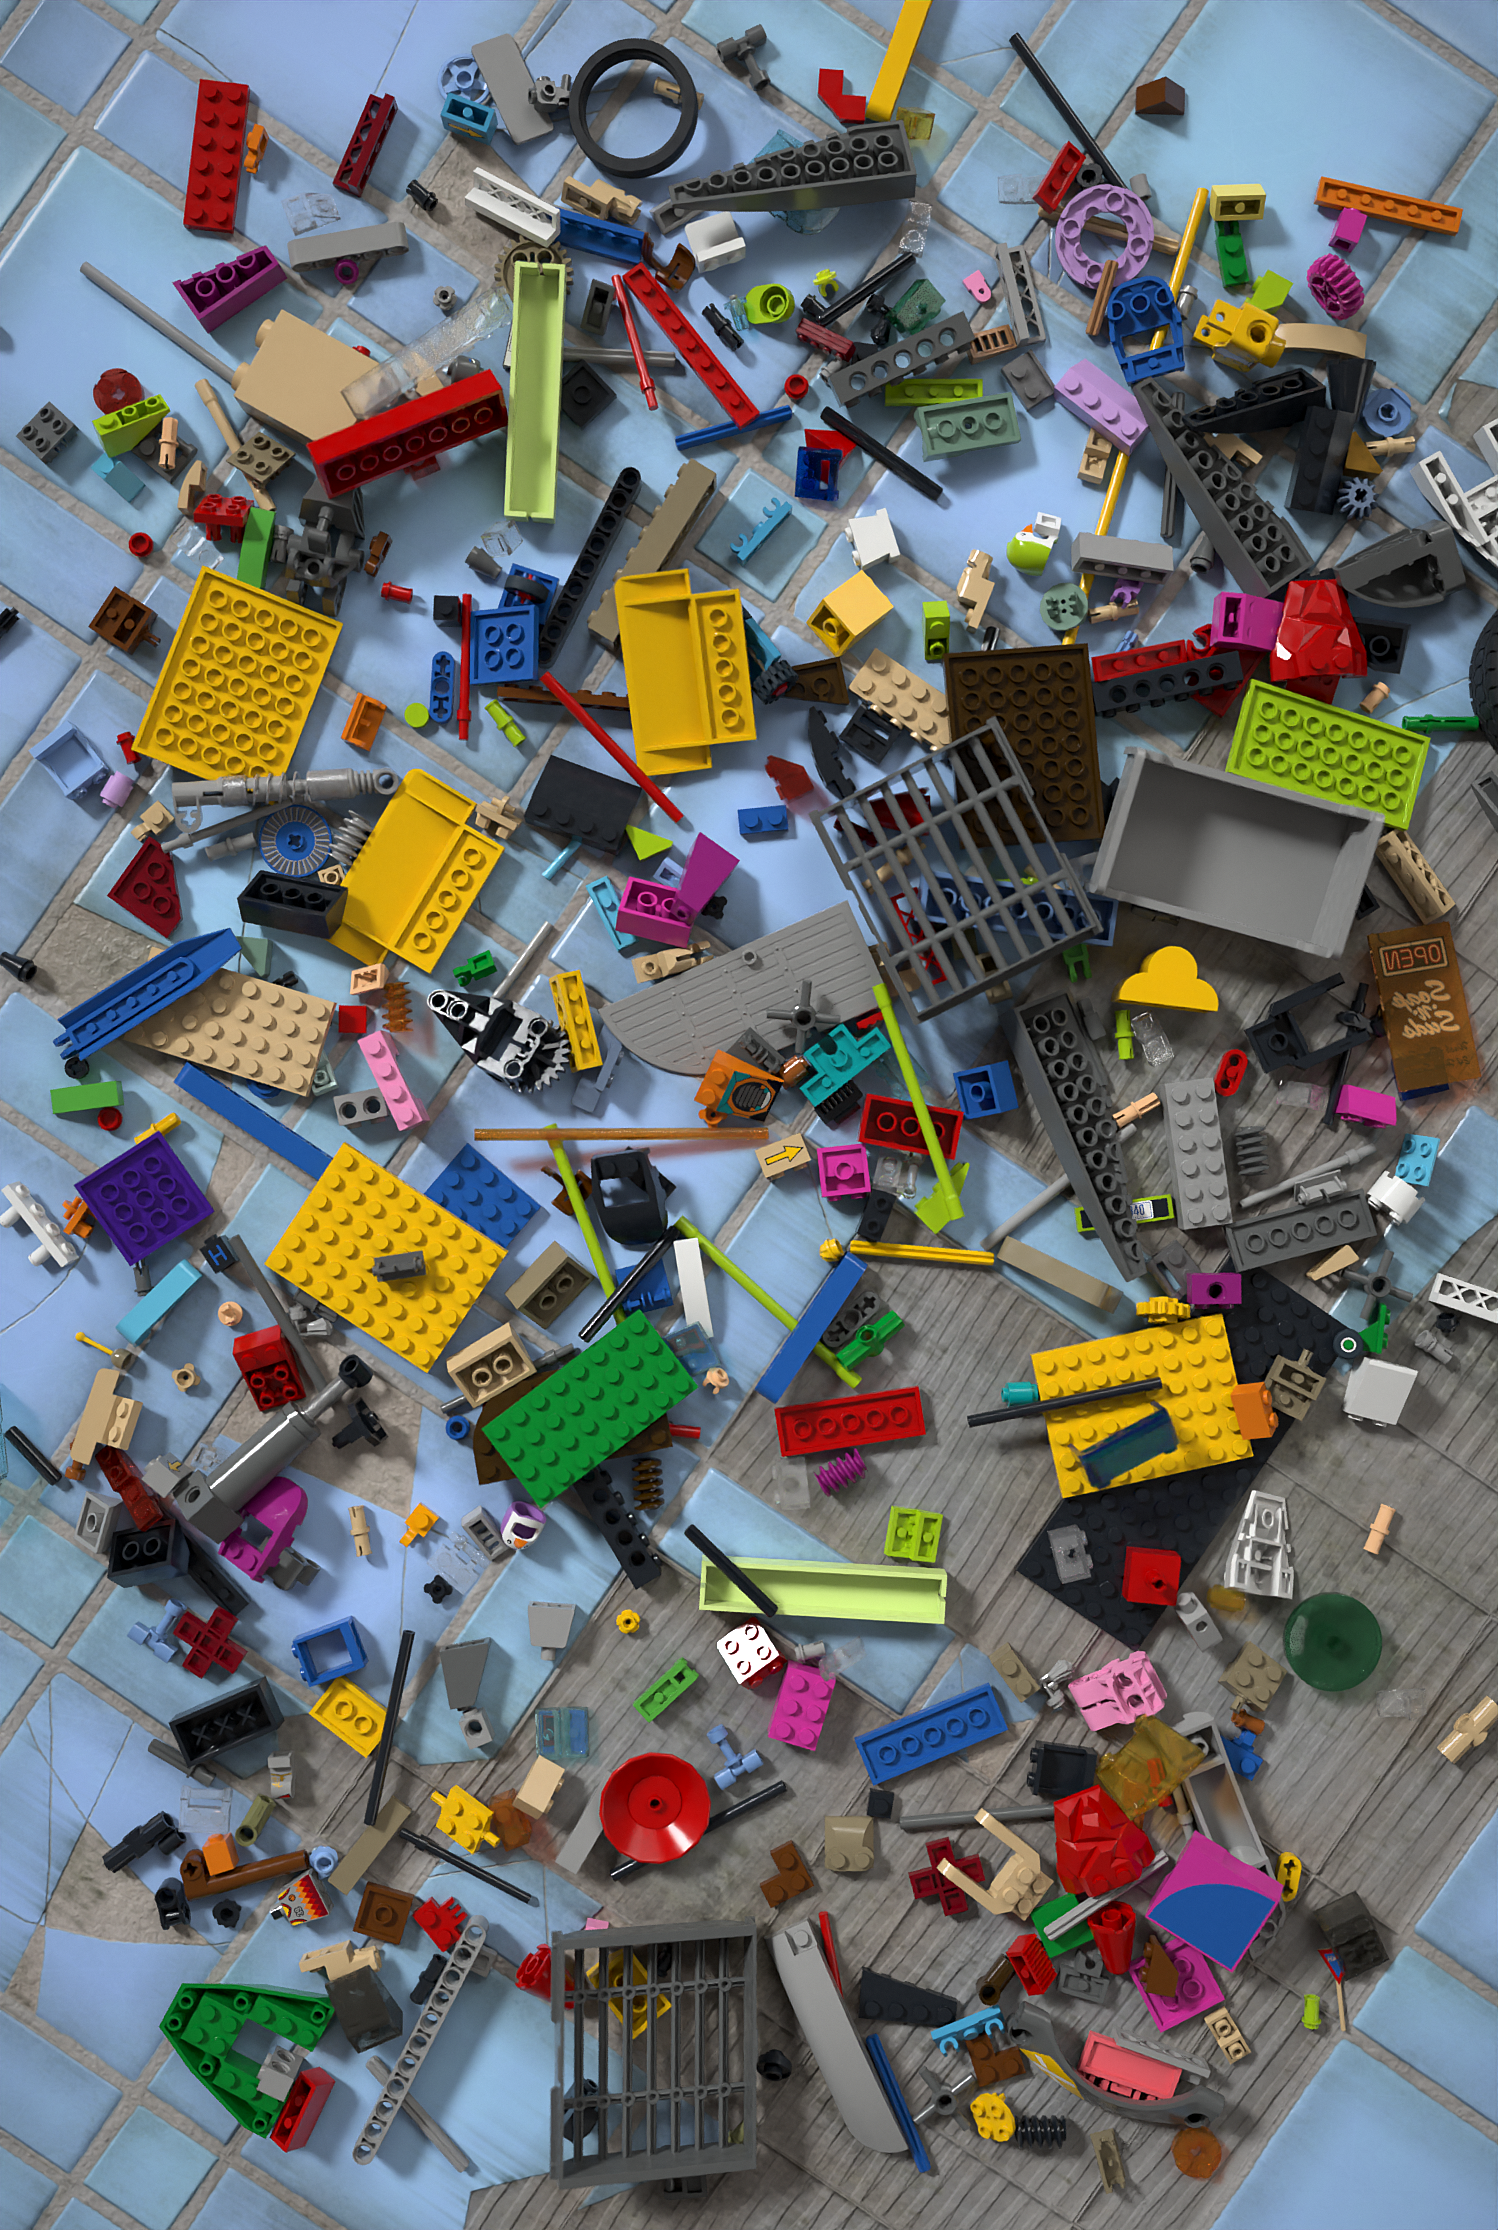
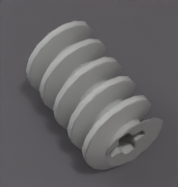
M349 810L348 813L353 819L344 818L343 821L348 827L338 828L343 836L334 835L333 838L338 844L330 843L328 846L333 852L325 853L346 865L352 866L353 862L350 856H358L355 848L362 849L363 845L360 840L367 841L368 837L365 831L372 832L373 828L369 825L371 822Z

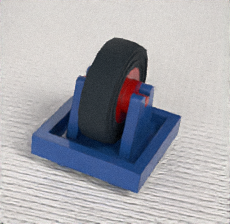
M512 563L498 608L536 605L539 607V625L544 626L560 580L557 577Z

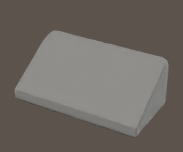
M670 198L649 210L663 235L703 212L699 210L672 209Z

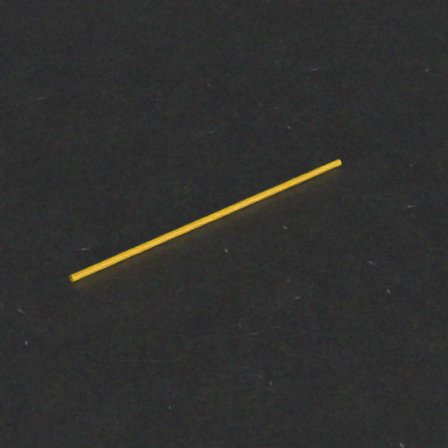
M1198 188L1168 285L1175 298V304L1209 191L1205 188ZM1169 325L1155 329L1149 351L1163 347ZM1121 450L1118 453L1095 531L1096 535L1107 536L1130 456H1127ZM1083 573L1079 587L1085 592L1088 600L1095 575ZM1080 626L1065 631L1062 645L1075 644Z

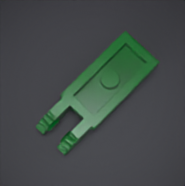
M1238 220L1229 221L1231 235L1224 236L1223 221H1214L1215 245L1223 288L1248 284L1249 276L1242 236L1239 233Z

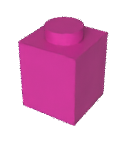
M1344 208L1337 218L1328 245L1351 253L1359 242L1367 215L1354 208Z

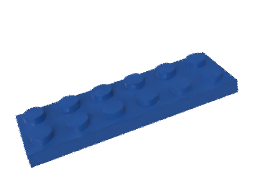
M988 1682L854 1739L874 1786L1008 1730Z

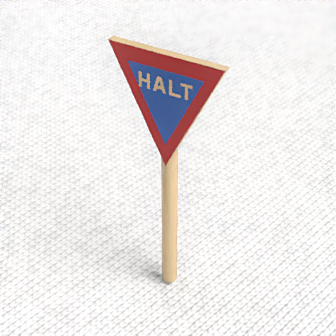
M1353 1946L1317 1949L1336 1980L1341 2031L1345 2032L1341 1979Z

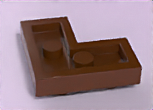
M792 1840L770 1850V1854L780 1873L761 1882L760 1888L770 1908L813 1887L814 1882Z
M986 2031L979 2033L972 2040H965L979 2087L1026 2073L1018 2046L994 2053L991 2040Z

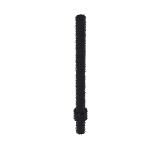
M1359 983L1356 998L1351 1003L1350 1011H1354L1356 1014L1365 1013L1367 1005L1365 999L1369 984ZM1348 1025L1346 1036L1356 1032L1358 1028ZM1352 1048L1340 1054L1322 1122L1324 1124H1333Z
M402 1827L398 1836L414 1844V1848L422 1852L425 1850L526 1904L529 1902L531 1894L430 1842V1838L423 1834L419 1836Z

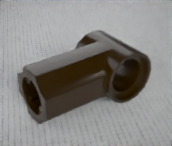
M1001 1954L989 1971L976 1982L978 1996L981 2002L987 2006L995 2005L999 2001L1001 1992L1016 1974L1006 1955ZM988 1986L994 1988L988 1995L982 1993L984 1988Z

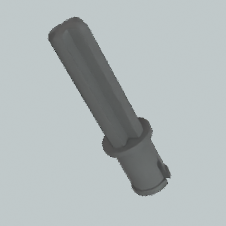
M153 1739L148 1746V1752L187 1774L186 1778L192 1777L207 1788H209L217 1775L200 1764L188 1768L180 1752L158 1739Z

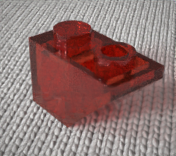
M773 755L766 758L767 764L764 767L769 778L774 777L778 784L775 790L780 800L785 799L786 803L789 804L814 791L813 784L804 766Z

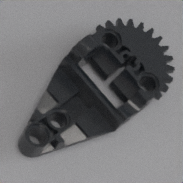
M435 990L428 996V1006L471 1061L493 1079L509 1084L511 1090L514 1091L519 1087V1092L523 1093L527 1087L528 1092L533 1094L534 1088L537 1086L538 1090L542 1092L544 1083L551 1088L552 1078L557 1081L560 1080L557 1072H566L562 1064H570L569 1059L564 1057L571 1054L570 1049H565V1047L570 1045V1041L563 1040L567 1034L564 1031L559 1033L561 1027L558 1024L553 1027L554 1022L551 1019L547 1021L542 1015L508 999L448 990ZM445 1001L444 1005L439 1007L440 1003ZM462 1011H465L462 1016L458 1017ZM513 1019L521 1021L522 1023L512 1039L527 1051L524 1053L520 1047L509 1043L499 1061L491 1058ZM541 1028H545L543 1033L537 1034ZM521 1069L518 1075L513 1076L516 1070Z

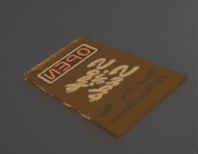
M1449 921L1367 935L1399 1092L1480 1078L1481 1072Z

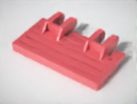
M1091 2030L1076 2068L1092 2084L1096 2076L1101 2077L1097 2087L1104 2091H1107L1109 2083L1112 2081L1111 2091L1139 2100L1141 2092L1146 2093L1144 2100H1155L1156 2097H1158L1157 2100L1173 2097L1183 2070L1174 2065L1118 2046L1114 2038Z

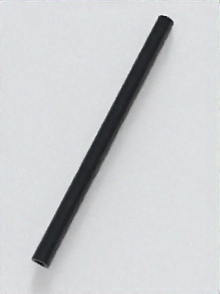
M1018 32L1009 39L1010 44L1093 162L1101 167L1105 179L1112 186L1128 189Z
M1160 1377L969 1415L967 1416L969 1428L1158 1390L1162 1389V1382Z
M403 1630L364 1818V1824L370 1826L376 1825L415 1637V1632L411 1630Z
M783 1780L711 1817L703 1836L787 1792ZM631 1859L610 1870V1874L614 1882L650 1863H640Z

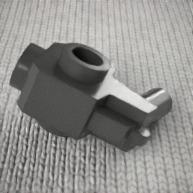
M568 74L562 75L561 87H556L555 81H551L548 76L539 77L533 88L528 90L529 104H534V109L537 112H555L556 109H566L569 106L572 77Z

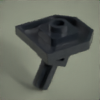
M362 1397L347 1406L353 1422L332 1437V1445L341 1449L363 1436L370 1444L376 1447L388 1435L380 1425V1419L377 1414L370 1410Z

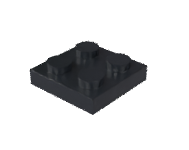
M584 359L562 378L561 409L581 431L617 398V394Z

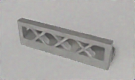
M1007 243L997 244L994 257L1017 348L1045 342L1046 336L1024 246L1019 245L1008 248ZM1019 253L1021 263L1015 269L1012 267L1010 255ZM1016 276L1026 282V288L1023 293L1018 290ZM1022 299L1032 306L1029 316L1023 312ZM1028 323L1037 328L1039 336L1030 338L1027 328Z
M1113 2026L1110 2037L1114 2038L1116 2045L1182 2068L1179 2079L1198 2085L1201 2076L1209 2078L1211 2070L1204 2058Z

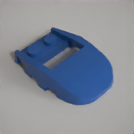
M1144 276L1124 282L1113 290L1108 299L1109 336L1128 387L1134 383L1144 381L1150 376L1155 378L1176 371L1181 372L1185 369L1180 311L1178 312L1170 287L1163 279L1156 276ZM1170 324L1174 344L1130 357L1125 356L1122 338Z

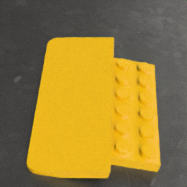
M689 568L619 578L615 583L614 591L637 766L647 776L712 768L710 744L756 740L757 733L740 588L692 594Z
M421 769L410 770L405 775L340 886L348 887L349 891L342 924L330 940H324L369 966L383 964L390 951L432 974L506 849L466 825L478 804Z

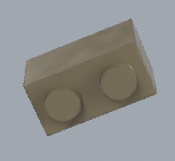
M1008 1642L988 1656L992 1665L1020 1703L1041 1689Z

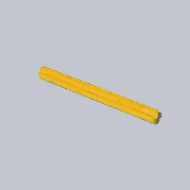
M852 1240L850 1243V1252L852 1254L992 1266L994 1263V1253L857 1240Z

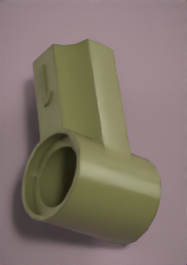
M257 1795L241 1825L236 1830L235 1839L239 1845L244 1847L250 1846L261 1835L262 1829L277 1805L272 1798L267 1795ZM245 1827L251 1828L254 1836H246L243 1829Z

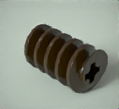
M653 1457L631 1460L638 1463L637 1466L631 1468L632 1471L639 1472V1475L633 1477L632 1480L640 1484L633 1487L634 1491L640 1492V1495L635 1496L634 1500L641 1502L640 1505L634 1507V1510L645 1511L660 1508L659 1506L663 1505L665 1500L658 1496L664 1494V1489L658 1487L663 1484V1479L658 1478V1476L662 1475V1469L656 1467L662 1464V1460Z

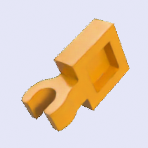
M420 1502L404 1522L410 1528L399 1542L408 1547L418 1533L424 1537L440 1516Z

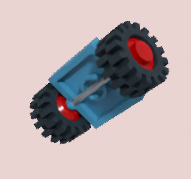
M742 605L750 680L753 683L751 688L763 704H771L774 700L777 701L779 697L786 695L785 693L790 691L792 686H795L799 676L786 660L778 662L781 653Z

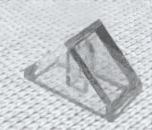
M1281 1080L1277 1104L1325 1112L1329 1088L1315 1084Z
M200 1442L190 1465L211 1473L232 1452L209 1442Z

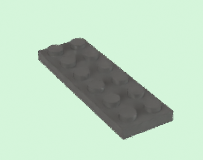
M1363 1188L1324 1198L1307 1205L1301 1204L1222 1226L1236 1273L1377 1235Z

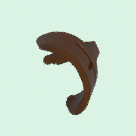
M645 232L641 248V255L644 261L657 271L655 280L678 293L685 286L695 269L696 262L694 256L684 245L679 243L669 265L664 267L654 258V243L649 237V233ZM679 266L678 270L674 274V278L672 277L669 280V277L672 275L676 267Z
M548 1166L542 1167V1172L554 1178L563 1186V1190L551 1203L564 1214L572 1216L575 1212L570 1198L564 1201L568 1193L562 1177ZM579 1169L575 1174L577 1184L579 1181H582L579 1190L585 1202L592 1193V1180Z

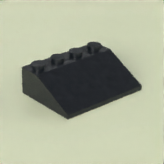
M550 755L532 793L524 819L530 825L617 856L626 834V826L630 823L642 788Z

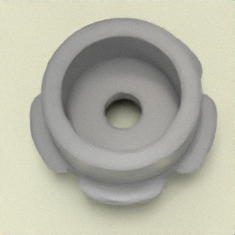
M440 286L434 292L433 302L442 310L452 309L457 302L455 290L450 286Z

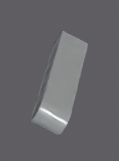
M390 222L299 238L287 243L291 270L294 272H307L335 267L336 263L344 258L358 263L398 256L409 251L406 228L402 222Z

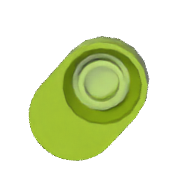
M774 283L752 288L747 293L743 302L745 318L756 325L786 322L792 316L795 308V299L792 292L783 285Z

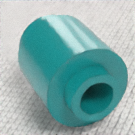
M1030 1381L1006 1383L1005 1388L1001 1389L1002 1402H1006L1007 1407L1037 1402V1385L1031 1384Z

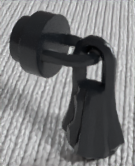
M873 293L869 297L866 307H868V311L873 315L879 312L882 316L871 329L870 337L874 344L882 346L889 341L890 329L895 320L896 312L892 307L884 304L885 297ZM886 316H891L889 322L885 320Z

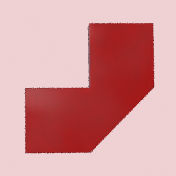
M820 68L818 98L823 104L828 106L840 123L864 124L866 96L842 95L844 70Z

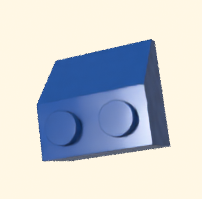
M1008 1060L953 1073L961 1111L964 1112V1120L1019 1108Z

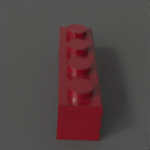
M802 318L795 329L799 341L807 342L813 348H819L827 355L832 354L840 361L849 362L856 351L852 341L805 318Z

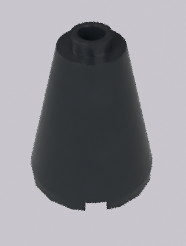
M1348 358L1347 361H1341V364L1340 359L1326 361L1332 409L1356 414L1355 424H1358L1377 362L1372 359Z

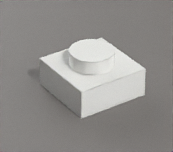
M1038 512L1033 532L1043 537H1050V535L1058 536L1061 518Z

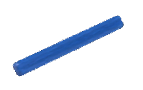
M789 405L761 412L757 419L742 430H739L733 421L676 436L675 444L678 451L791 420L792 411Z

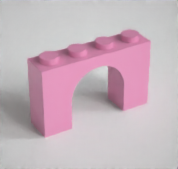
M379 1030L358 1040L399 1130L409 1131L430 1121L421 1099L413 1095L400 1071L395 1057L400 1054L390 1033Z

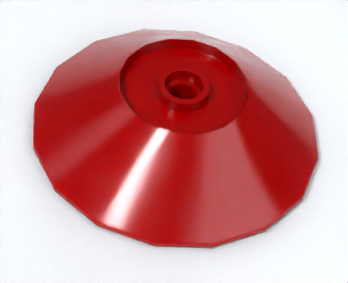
M649 1752L628 1759L612 1772L601 1792L599 1816L605 1836L619 1853L640 1863L663 1864L683 1857L699 1843L709 1825L711 1799L705 1780L692 1764L673 1754ZM654 1799L659 1801V1804L656 1806L650 1803Z

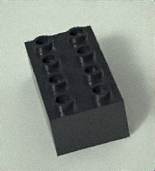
M264 1676L176 1714L169 1722V1726L189 1768L280 1728L285 1720L267 1678Z

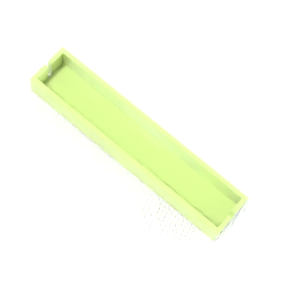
M515 261L504 516L507 521L529 522V517H531L535 523L555 524L567 271L565 264L543 263L544 275H540L538 263Z
M702 1555L699 1610L763 1613L705 1555ZM727 1556L777 1605L778 1611L776 1614L944 1624L946 1604L944 1597H946L947 1573L945 1569Z

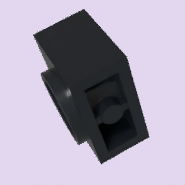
M584 2079L583 2096L598 2095L597 2084L591 2079ZM574 2083L566 2092L564 2098L574 2097ZM598 2106L585 2107L583 2110V2138L593 2130L598 2121ZM564 2109V2138L573 2143L574 2109Z

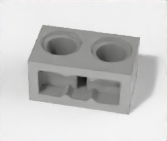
M379 1087L333 1097L339 1126L346 1125L347 1130L362 1127L361 1122L370 1120L371 1124L385 1122V1117L391 1116L390 1109ZM373 1099L378 1100L381 1105L377 1113H373L369 1108V1104ZM350 1104L354 1105L357 1110L353 1118H349L345 1112Z
M277 2045L274 2054L268 2053L259 2071L257 2079L261 2081L256 2090L284 2102L304 2057Z

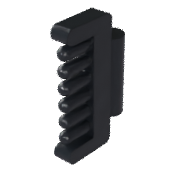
M852 1080L848 1081V1085H843L845 1091L839 1088V1093L836 1091L833 1093L836 1099L830 1095L829 1100H824L826 1106L820 1103V1108L818 1106L814 1107V1111L824 1124L834 1120L839 1126L861 1108L857 1100L863 1096V1093Z

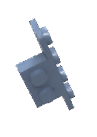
M605 1023L597 1039L603 1065L584 1069L571 1100L572 1105L589 1112L594 1111L604 1088H610L615 1076L611 1074L614 1065H620L624 1052L621 1051L622 1043L611 1033Z

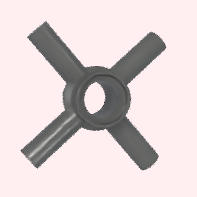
M811 980L802 981L800 1004H797L792 1011L767 1009L766 1015L768 1019L791 1021L793 1026L797 1028L795 1052L801 1054L805 1053L807 1030L811 1029L815 1023L840 1025L841 1015L816 1013L815 1009L810 1005ZM802 1012L810 1014V1018L806 1021H799L797 1016Z
M1385 1249L1377 1272H1372L1367 1276L1347 1268H1343L1341 1272V1277L1362 1284L1363 1289L1368 1294L1360 1314L1362 1319L1369 1321L1377 1298L1391 1295L1407 1302H1411L1413 1298V1293L1392 1286L1391 1281L1386 1276L1394 1256L1392 1251ZM1376 1279L1381 1281V1287L1378 1291L1373 1289V1282Z
M922 2067L918 2073L933 2091L931 2096L932 2102L913 2116L916 2124L919 2126L938 2111L942 2115L951 2114L963 2131L968 2130L971 2124L957 2107V2095L976 2081L975 2076L970 2072L951 2086L946 2082L938 2083L927 2067ZM943 2096L950 2097L947 2101L939 2100Z

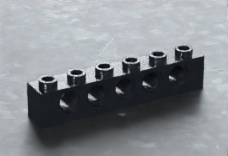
M1238 650L1092 683L1096 717L1102 716V719L1117 716L1116 712L1126 710L1127 713H1134L1147 705H1150L1151 708L1165 705V701L1175 699V702H1183L1189 700V696L1199 694L1200 697L1214 694V690L1224 688V691L1238 689L1244 680ZM1213 670H1218L1222 673L1223 677L1217 681L1212 680L1209 673ZM1187 676H1195L1198 683L1195 686H1189L1185 683L1184 679ZM1164 681H1169L1173 684L1174 688L1166 692L1161 689L1160 684ZM1146 687L1149 690V695L1140 697L1136 694V689ZM1116 692H1121L1124 694L1125 700L1117 703L1112 700L1111 696Z
M597 1465L592 1469L595 1474L593 1479L587 1480L581 1477L572 1485L637 1590L661 1575L663 1563L657 1553L652 1554L648 1546L651 1544L644 1532L639 1533L635 1526L638 1522L631 1511L627 1513L623 1506L625 1500L619 1491L615 1492L612 1488L611 1483L613 1480L607 1470L602 1471L600 1466ZM596 1490H604L607 1493V1498L603 1501L596 1499L594 1496ZM612 1510L617 1511L620 1519L610 1521L607 1518V1513ZM627 1531L631 1533L633 1539L629 1542H624L620 1539L619 1534ZM640 1552L645 1556V1560L637 1563L632 1559V1555Z

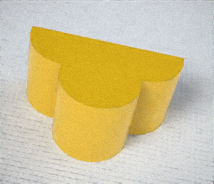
M1177 946L1165 947L1147 955L1140 965L1139 973L1118 982L1111 996V1002L1206 1014L1218 1011V997L1215 990L1207 982L1197 979L1195 959L1187 950Z

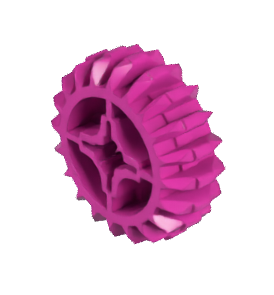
M1329 253L1313 262L1307 270L1306 278L1309 282L1308 287L1312 291L1311 295L1315 297L1321 308L1327 314H1331L1332 318L1342 321L1356 314L1364 304V289L1360 285V279L1355 275L1356 272L1352 271L1350 265H1347L1344 259H1339L1337 255L1333 256Z

